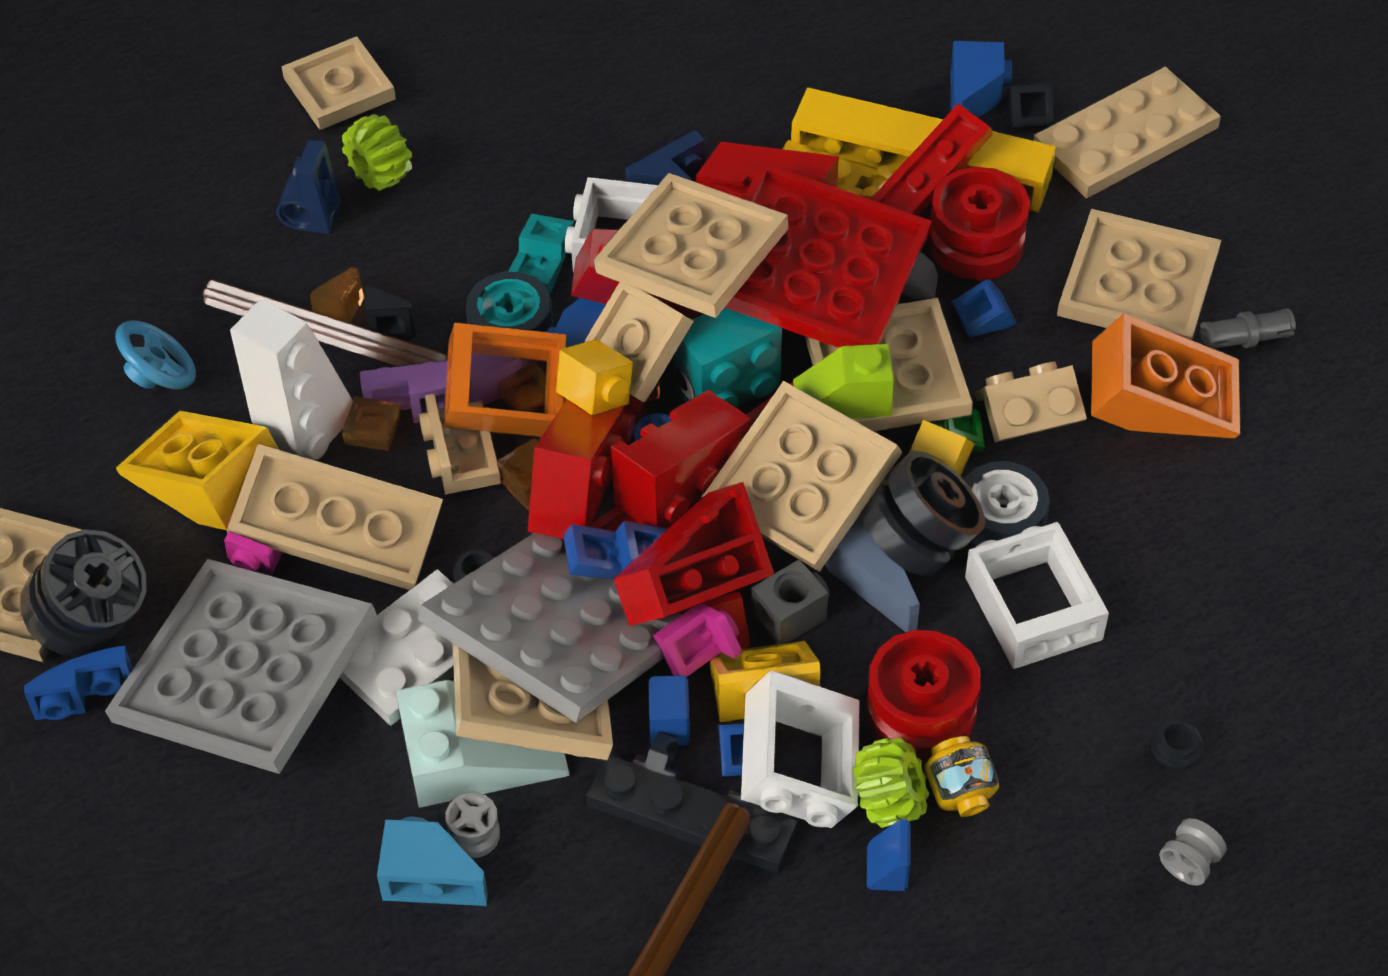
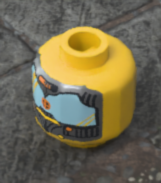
M959 736L943 741L931 749L932 756L926 762L924 768L938 807L947 811L958 810L961 817L972 816L986 810L989 807L987 799L992 797L999 788V779L985 745L978 742H970L967 736Z

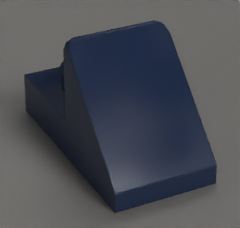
M696 130L691 131L626 167V182L659 185L668 173L691 181L706 162L705 139Z

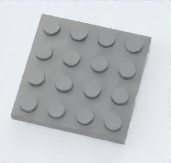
M533 533L421 604L418 621L577 723L664 659L661 648L658 646L653 635L682 614L677 612L664 618L629 626L614 579L570 575L565 542L559 538Z
M207 559L105 712L112 723L280 774L377 617L376 611L371 603Z

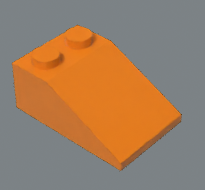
M1123 313L1092 341L1091 416L1130 431L1236 438L1240 435L1239 359Z

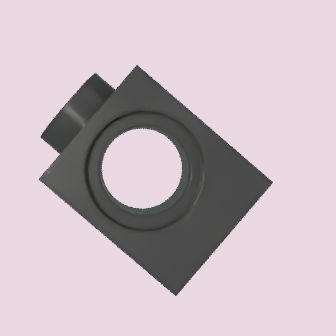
M799 559L751 587V615L776 645L788 643L827 620L828 597L830 596L828 586L818 573H811ZM787 600H797V601H800V602L791 603V602H788Z

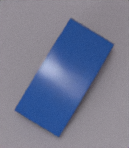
M124 645L103 649L71 659L53 667L24 685V693L35 720H60L69 715L86 713L85 696L95 694L107 696L117 693L133 670L126 647Z

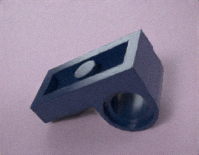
M308 140L302 156L297 157L295 160L293 173H291L276 208V215L284 225L292 229L329 234L341 200L325 141Z

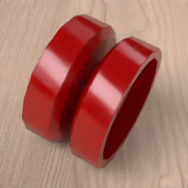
M979 166L959 169L944 177L934 189L932 201V224L929 231L928 246L933 259L945 271L960 278L972 280L998 278L1013 270L1023 256L1030 200L1025 187L1013 176L1005 172Z
M912 630L893 636L877 650L870 664L866 721L875 740L890 738L891 740L901 737L906 743H910L914 747L916 758L928 761L932 756L931 749L939 743L959 736L970 737L975 726L981 688L980 668L972 652L956 638L938 631Z

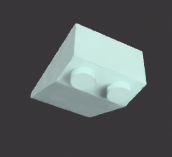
M444 680L396 690L419 808L453 801L457 796L465 793L477 792L486 794L569 776L564 753L527 749L522 746L478 741L472 738L456 736L454 681Z

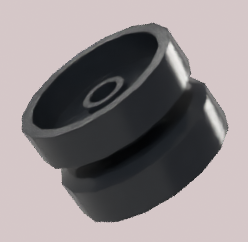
M912 451L891 469L889 478H884L861 511L864 526L880 549L903 569L918 576L934 575L955 556V550H961L984 530L985 516L981 504L970 486L954 469L941 459L922 451Z

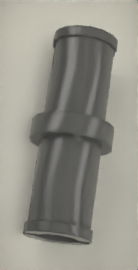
M1289 308L1255 315L1251 311L1240 312L1236 318L1202 322L1200 324L1199 337L1202 345L1212 349L1235 345L1250 348L1255 347L1259 341L1294 336L1295 332L1293 330L1296 329L1294 315Z

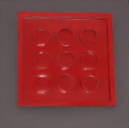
M761 162L743 199L786 214L788 217V230L725 308L837 348L841 346L880 344L927 239L932 221Z

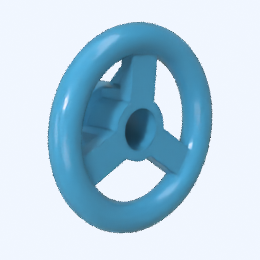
M137 320L126 321L117 328L115 334L116 344L127 361L124 365V371L137 385L152 389L158 384L166 388L178 390L193 384L196 377L195 365L187 351L168 333L154 325ZM131 334L144 336V347H133L129 336ZM162 347H164L176 359V361L179 364H177L175 361L169 358V355Z

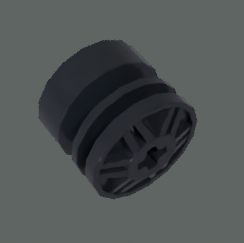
M85 529L67 534L49 550L48 554L42 559V562L28 577L20 594V614L28 632L47 649L60 655L83 656L100 651L140 609L146 594V572L136 552L124 540L110 533ZM87 581L91 582L94 585V588L90 587L87 584Z

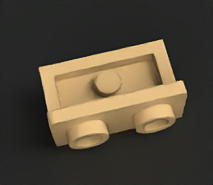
M1049 362L1029 368L1030 376L1014 379L1013 373L1007 372L986 378L987 386L975 392L977 402L984 400L994 442L1086 420L1087 417L1073 365L1057 369L1056 362Z
M434 394L425 395L427 412L420 413L419 420L424 441L433 440L435 449L427 450L432 478L441 476L445 495L501 484L500 472L490 432L443 427L444 408H437ZM482 400L470 402L468 406L483 407Z

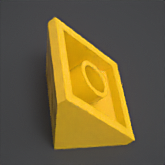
M805 641L742 649L743 653L735 659L721 652L709 661L719 722L745 719L746 693L770 670L820 687V662Z

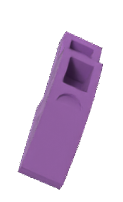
M471 353L469 403L482 400L484 406L514 392L544 372L545 361ZM431 361L423 364L392 368L383 367L376 370L361 371L360 380L366 415L412 409L413 422L417 423L420 422L419 414L427 412L425 395L429 394L435 395L438 409L444 408L447 361Z

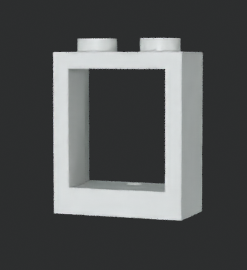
M587 178L583 195L577 194L575 197L573 218L577 220L575 227H568L565 238V252L572 253L573 272L575 258L591 230L595 229L598 216L628 220L658 185Z
M1058 522L1043 527L1032 526L1023 530L1020 534L998 541L988 540L969 550L965 578L1013 669L1103 640L1109 612ZM1047 562L1071 607L1016 624L993 579Z
M770 670L746 693L741 800L760 805L769 812H782L804 819L809 824L817 827L832 828L858 806V792L854 789L857 786L856 778L852 771L853 767L856 766V752L859 751V700ZM776 721L822 736L821 787L774 772Z

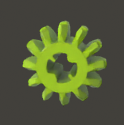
M372 114L369 117L364 116L355 121L354 125L349 127L347 132L342 135V141L345 145L342 151L348 157V166L353 168L356 178H362L365 186L369 189L374 187L380 191L386 187L390 188L399 183L400 179L412 170L411 161L409 160L412 157V153L405 144L407 139L400 135L398 126H392L385 115L381 117L376 114Z
M901 737L891 740L890 738L874 741L873 744L865 746L863 750L856 752V766L853 767L852 771L857 785L854 789L859 794L860 807L866 809L867 818L871 823H877L881 828L893 825L900 819H908L909 823L919 819L920 815L926 813V799L929 796L925 784L927 776L923 773L921 767L922 760L916 758L915 749L910 743H906Z

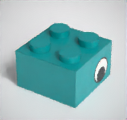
M724 307L716 318L703 314L692 319L694 322L673 355L674 388L685 402L710 390L737 408L755 398L765 397L772 393L774 389L780 387L782 328Z

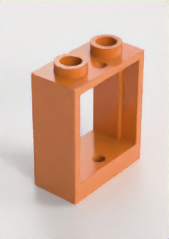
M454 323L448 344L443 427L542 437L567 400L556 392L559 354L561 349L566 348V334ZM471 353L547 361L544 414L468 406Z

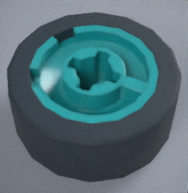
M508 271L489 275L475 284L467 296L466 314L468 324L547 332L553 325L550 294L546 286L531 275Z

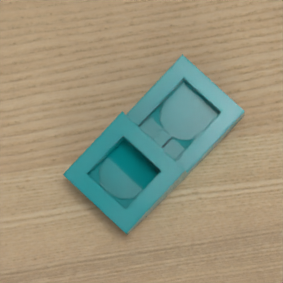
M531 214L519 236V252L508 272H522L536 277L546 286L549 294H551L566 256V232L569 226L574 227V221Z

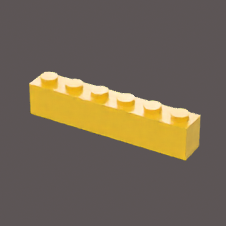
M807 87L792 121L791 141L873 169L883 166L895 172L943 119ZM992 131L993 136L962 169L976 166L994 168L1013 176L1026 189L1030 200L1029 210L1039 212L1052 177L1056 146Z

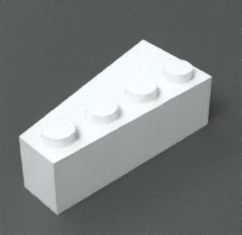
M261 298L230 329L252 424L267 427L279 450L311 460H318L326 452L329 443L359 410L308 323Z

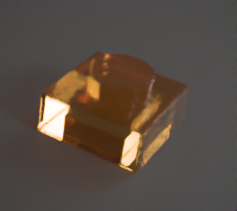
M536 362L497 381V392L510 410L533 413L545 411L546 374Z
M354 397L342 431L344 444L389 451L401 418L400 404Z

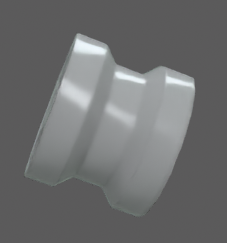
M473 792L457 796L449 804L446 810L448 834L471 858H479L489 854L497 846L500 839L497 808L493 801L486 795ZM465 827L475 828L477 832L466 831Z
M1188 818L1183 820L1177 828L1176 840L1167 842L1161 849L1159 856L1164 867L1173 876L1189 885L1198 886L1203 884L1208 878L1210 864L1219 862L1227 848L1225 841L1214 828L1200 820Z

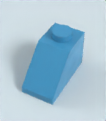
M419 817L385 820L377 872L382 901L487 906L488 894L484 871L438 822H428Z

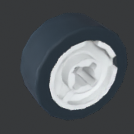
M1009 461L989 462L975 468L964 478V481L970 486L979 500L985 516L984 530L970 541L973 545L978 546L988 540L998 541L1020 534L1023 530L1032 526H1046L1050 506L1048 488L1039 475L1026 466ZM1000 505H1006L1007 508H1002Z

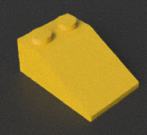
M179 411L119 464L116 469L122 477L197 524L227 531L257 445L261 444L278 450L279 448L265 426Z

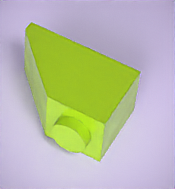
M889 344L841 346L793 379V386L850 419L892 416L894 379Z

